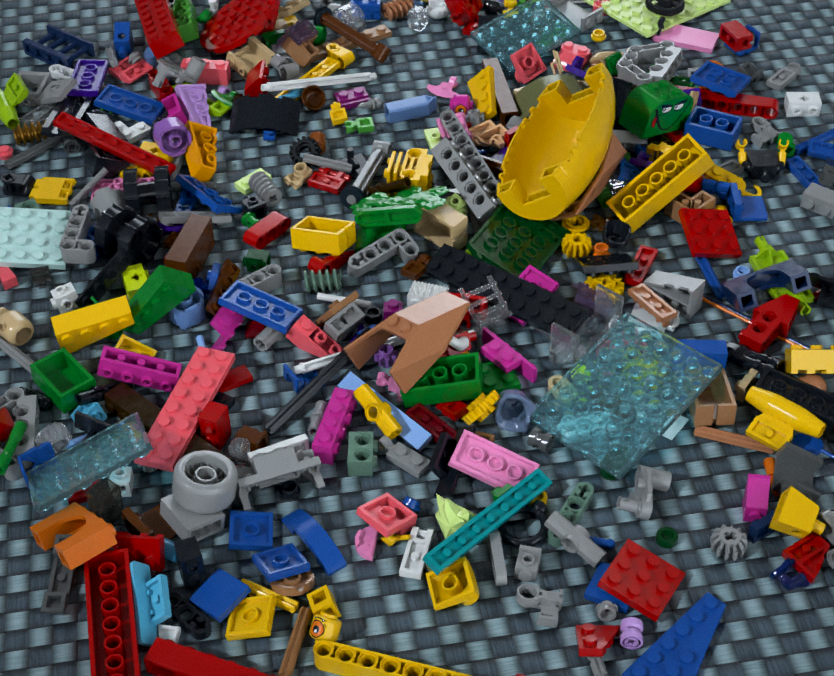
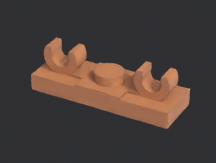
M644 283L628 289V295L633 298V302L638 303L640 308L645 309L654 316L657 323L661 322L663 328L669 326L670 320L677 317V311Z

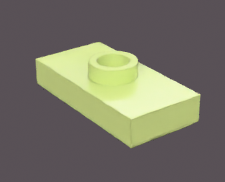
M437 127L424 130L425 139L431 150L442 139L439 129Z

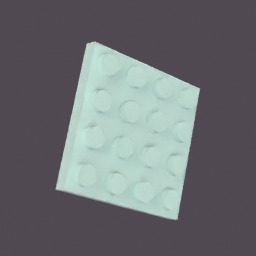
M0 207V267L66 270V263L62 260L59 245L71 211Z

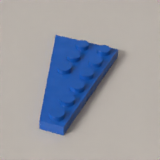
M707 592L626 669L622 676H697L713 635L723 616L726 604Z

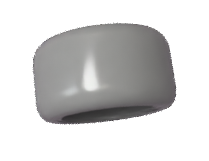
M200 450L188 453L180 458L174 467L172 479L173 496L181 507L193 513L213 514L226 509L236 496L238 483L237 468L228 457L218 452Z

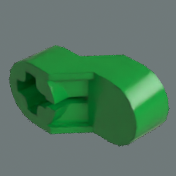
M782 132L777 138L776 148L780 152L778 148L779 140L781 139L782 145H786L788 139L789 145L785 150L787 159L793 157L795 144L790 133Z

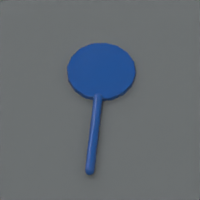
M803 433L794 436L792 444L815 455L823 453L834 459V454L823 449V441L820 438L818 439Z

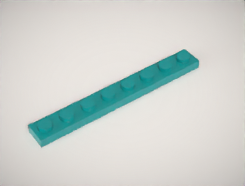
M537 468L425 554L422 560L438 576L546 491L553 482Z

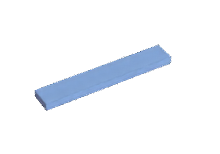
M350 371L337 386L355 391L362 384L366 383ZM371 388L382 402H387L390 405L391 414L403 430L399 436L417 451L421 452L432 440L433 436Z

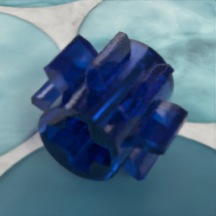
M201 277L193 279L195 286L203 292L204 299H207L206 294L211 293V290H208V280L203 281Z

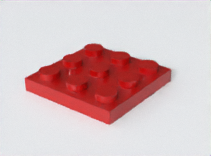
M681 208L678 211L692 257L740 258L742 256L728 210Z
M628 538L597 586L656 622L686 573Z

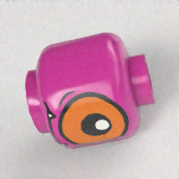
M455 94L453 98H450V110L454 113L463 112L465 115H468V111L473 109V101L470 100L469 95Z

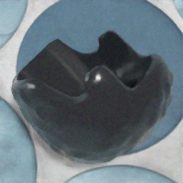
M609 220L606 222L602 231V240L608 247L620 249L625 247L630 241L631 226L620 220Z

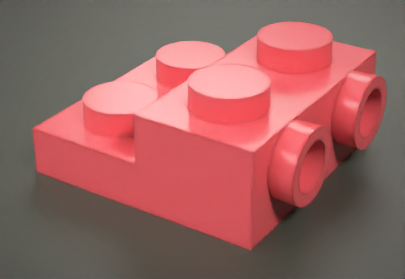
M388 492L357 507L356 515L386 538L395 533L404 535L411 531L412 527L416 525L418 516Z

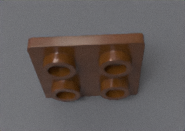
M160 504L142 515H139L137 512L134 513L129 507L121 511L124 526L131 535L139 536L141 533H148L149 536L155 537L157 534H164V538L169 540L178 536L160 515Z

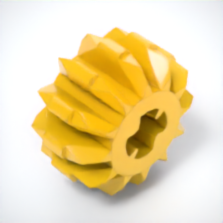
M573 231L571 234H566L561 243L563 254L567 255V258L588 256L592 250L591 237L587 236L586 233H574Z

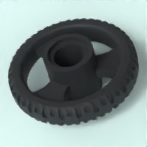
M646 0L645 2L648 10L662 16L677 15L685 7L684 0H656L658 1L657 5L652 3L654 0Z

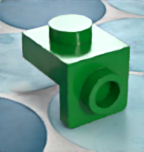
M618 51L605 58L608 71L612 77H617L616 64L622 58L621 52Z

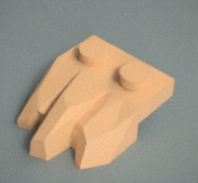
M489 119L469 128L473 135L472 142L475 146L489 147L491 145L498 149L504 148V134L507 129L501 123L495 125Z

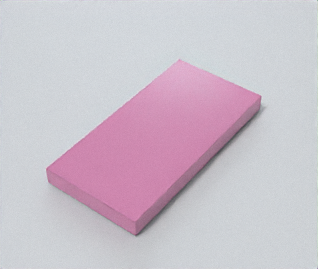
M676 25L661 32L659 36L657 34L653 35L652 41L659 43L669 40L674 42L676 47L711 54L719 40V33Z
M464 429L448 466L495 488H502L507 483L514 487L539 468L540 464Z

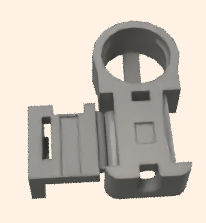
M757 116L752 119L750 128L756 133L751 135L749 141L761 149L763 144L768 141L775 143L782 132L772 128L771 123L765 118Z
M521 584L517 588L516 602L522 607L541 609V613L538 612L536 625L557 628L558 613L563 602V590L559 589V592L539 589L540 586ZM522 593H529V594L533 595L534 597H533V598H525V597H523L521 594H522Z

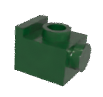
M249 248L247 255L243 257V266H246L247 272H255L271 264L270 250Z

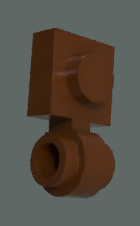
M419 254L416 261L411 259L400 269L401 275L417 281L425 273L426 265L432 259L431 256Z

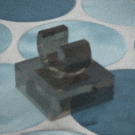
M49 266L30 268L33 284L38 283L39 289L47 288L46 281H52Z

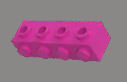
M104 345L97 375L165 392H172L178 382L182 364Z
M337 387L333 390L311 445L314 456H319L321 463L333 465L336 455L340 452L341 442L345 439L346 429L350 425L353 411L357 407L354 390Z

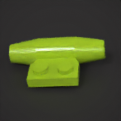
M13 73L5 84L6 88L4 91L0 88V120L12 130L13 127L14 129L17 128V124L20 125L15 106L21 104L29 93L20 75Z

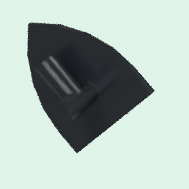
M352 147L347 148V158L337 160L352 164V171L350 173L345 172L352 179L358 177L367 162L362 153L354 155Z

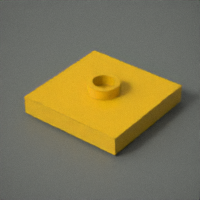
M275 595L245 597L229 614L225 633L227 641L271 636L277 600Z

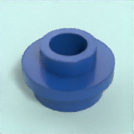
M409 496L401 500V503L414 513L421 510L420 501Z

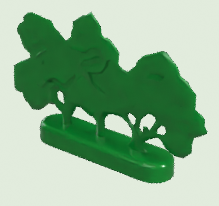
M414 185L407 190L398 192L393 197L388 196L387 193L375 192L350 206V209H353L352 214L355 215V222L361 227L415 224L423 216L421 208L432 210L444 205L447 199L439 196L449 192V189L446 186H440L421 191L422 187Z

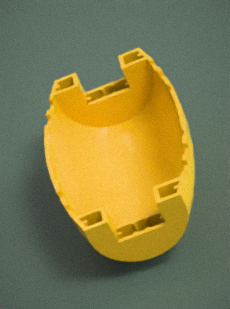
M603 62L588 68L584 77L590 86L587 89L572 94L562 79L548 84L537 98L539 103L536 108L532 106L529 109L531 113L529 118L525 117L517 128L501 165L503 173L499 174L501 183H497V197L513 213L530 220L552 219L569 207L583 193L599 170L612 137L615 121L613 79Z

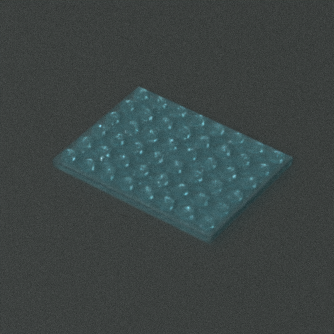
M626 312L536 404V411L530 416V424L541 428L545 433L554 434L557 441L621 480L723 370V365Z

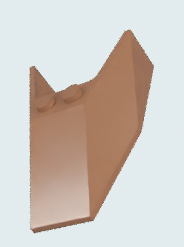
M612 133L606 155L594 181L590 182L583 193L569 207L550 220L557 221L577 216L602 193L627 153L614 133Z
M446 291L440 292L392 314L343 349L355 367L360 369L392 335L405 340L406 343L389 374L402 393L406 394L446 351L471 304Z

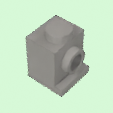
M520 545L514 579L536 583L541 564V548Z

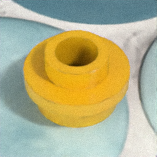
M602 29L593 30L591 39L597 43L606 39L605 31Z

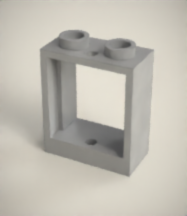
M19 71L18 75H20L26 87L38 88L37 92L29 91L26 99L16 106L42 108L44 104L38 105L35 100L52 81L51 73Z

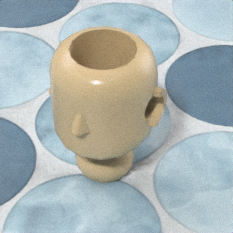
M0 307V335L14 346L26 344L33 336V324L19 311Z

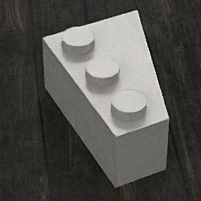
M656 270L644 281V284L671 307L678 310L681 316L690 319L701 308L706 280Z

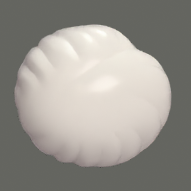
M428 0L429 5L426 6V10L431 18L442 19L450 15L451 12L444 0Z

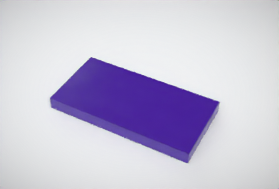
M78 59L71 78L75 77L77 84L67 96L98 97L110 66L109 60Z

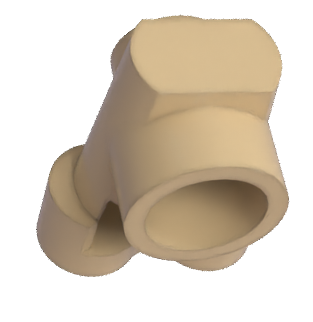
M304 162L295 164L294 172L292 174L289 173L283 178L284 182L287 185H291L295 190L303 185L302 183L307 182L309 176L313 174L312 169Z

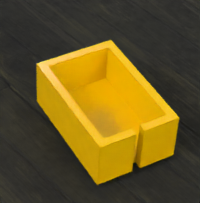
M306 216L290 228L292 248L299 249L300 251H315L317 254L330 253L332 256H339L356 242L355 221Z

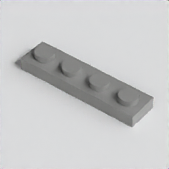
M158 211V219L166 226H173V224L185 225L190 214L209 216L212 218V223L217 225L232 223L231 214L226 212L217 214L213 211Z

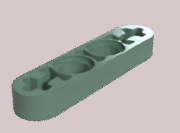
M588 482L578 483L559 512L565 518L570 519L573 525L578 524L593 499L594 487ZM584 491H586V492L583 494V498H581V497H580L581 493H583ZM578 504L581 508L575 510L570 505ZM548 530V543L554 547H561V539L559 537L556 538V535Z

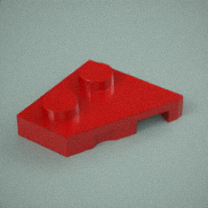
M812 532L784 549L782 557L813 584L830 549V544L820 535Z
M590 623L576 625L575 634L579 657H603L607 648H610L613 644V638L615 636L619 637L620 625H593Z

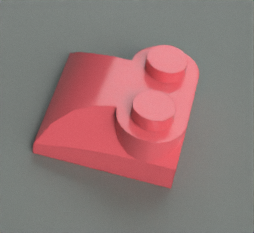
M571 41L561 44L559 56L564 71H567L565 69L567 64L572 65L576 56L584 58L581 67L583 70L589 64L592 57L590 49Z
M532 42L510 55L516 70L515 79L521 84L529 82L547 70Z

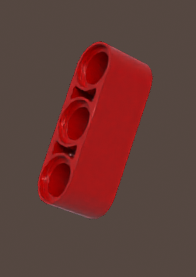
M157 69L148 72L150 89L161 102L162 99L173 94L174 91L167 78L162 88L152 84L158 73Z
M273 211L245 231L243 242L255 249L261 250L289 229L291 219L277 211Z

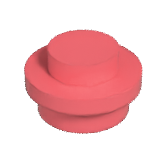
M7 145L0 146L1 160H7L13 156L12 147Z

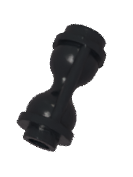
M485 0L483 3V10L487 13L503 16V10H508L507 7H504V2L498 0Z

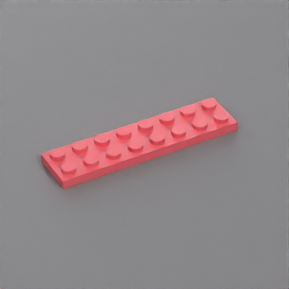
M201 346L197 347L135 454V464L169 472L174 471L176 463L183 456L199 426L197 420L199 412L205 408L209 400L213 401L235 361V353Z

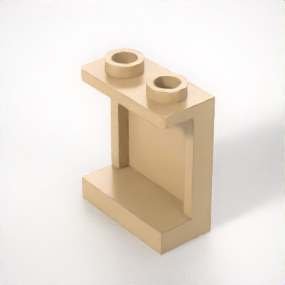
M251 36L248 40V45L234 54L231 51L227 52L226 61H230V67L241 77L247 79L248 72L261 60H266V66L270 67V59L275 53L255 36Z

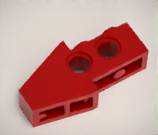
M785 294L754 308L748 327L746 329L743 328L739 333V344H744L750 349L763 353L778 335L786 338L797 315L800 300Z

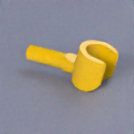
M393 534L387 538L381 537V539L388 546H392L396 541L410 540L411 535Z

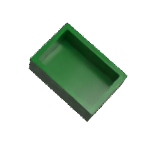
M64 347L30 365L34 383L52 399L51 401L64 414L79 406L75 399L77 393H82L96 386L95 378Z

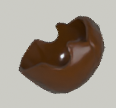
M309 85L302 92V103L307 109L317 111L324 106L326 96L324 91L317 85Z

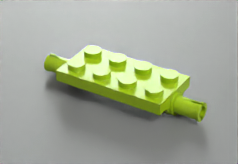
M764 236L755 238L754 243L760 251L757 255L749 256V263L754 271L789 260L784 250L776 251L772 245L768 244ZM783 287L766 289L772 299L788 294L800 300L798 306L800 315L804 316V313L805 315L810 313L811 307L807 303L814 301V295L810 289L796 294Z

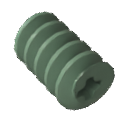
M341 268L339 274H337L335 269L332 270L331 274L328 269H325L324 274L318 269L317 275H315L313 270L307 275L306 270H304V284L307 292L310 293L311 289L314 288L315 293H318L319 287H321L322 292H325L327 287L330 292H333L334 287H336L337 292H340L342 287Z

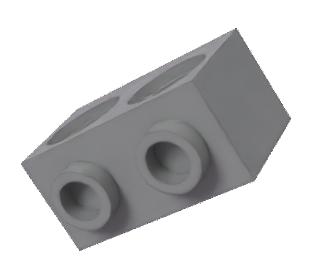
M351 302L325 322L323 331L334 341L340 343L359 328V325L363 323L365 314Z

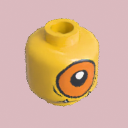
M321 611L320 614L314 615L309 635L315 639V643L320 640L337 642L342 622L338 619L339 615L328 611Z

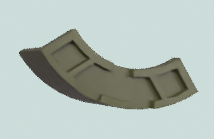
M555 74L532 81L523 87L513 99L519 116L522 119L525 117L528 119V116L531 115L529 109L532 106L536 108L539 103L537 98L548 84L562 79L572 94L583 89L575 77Z

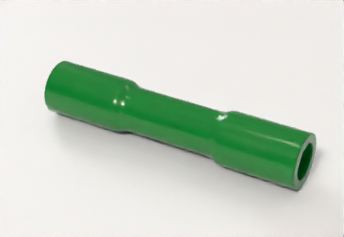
M23 421L15 423L9 435V440L0 454V475L6 473L16 447L27 429V424Z

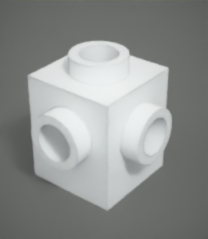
M71 282L57 286L50 291L53 297L50 299L54 309L58 308L61 314L70 312L78 307L74 303L78 295Z

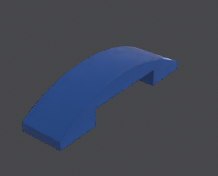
M297 509L281 518L291 533H296L314 553L317 563L328 576L347 566V562L333 540L307 512Z

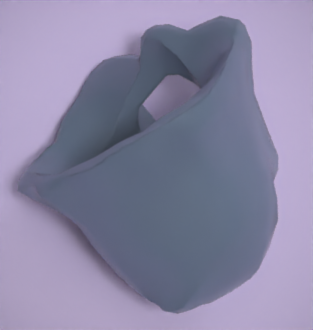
M518 389L502 391L499 394L501 397L498 399L495 409L497 425L500 429L506 431L527 433L530 416L536 411V404L524 392Z

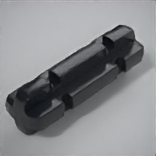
M19 387L24 390L25 396L37 395L40 407L49 409L52 405L51 398L28 390L25 387Z

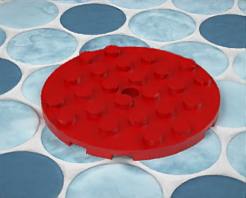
M280 0L230 1L204 24L205 27L200 34L202 47L208 53L214 51L215 54H219L243 45L247 42L246 39L252 34L256 36L265 28L263 25L274 18L279 9Z

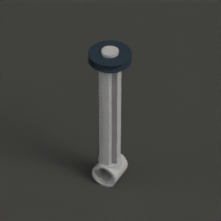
M374 140L371 155L352 186L345 187L340 193V201L346 208L350 209V206L365 198V189L368 187L384 159L391 157L392 143Z

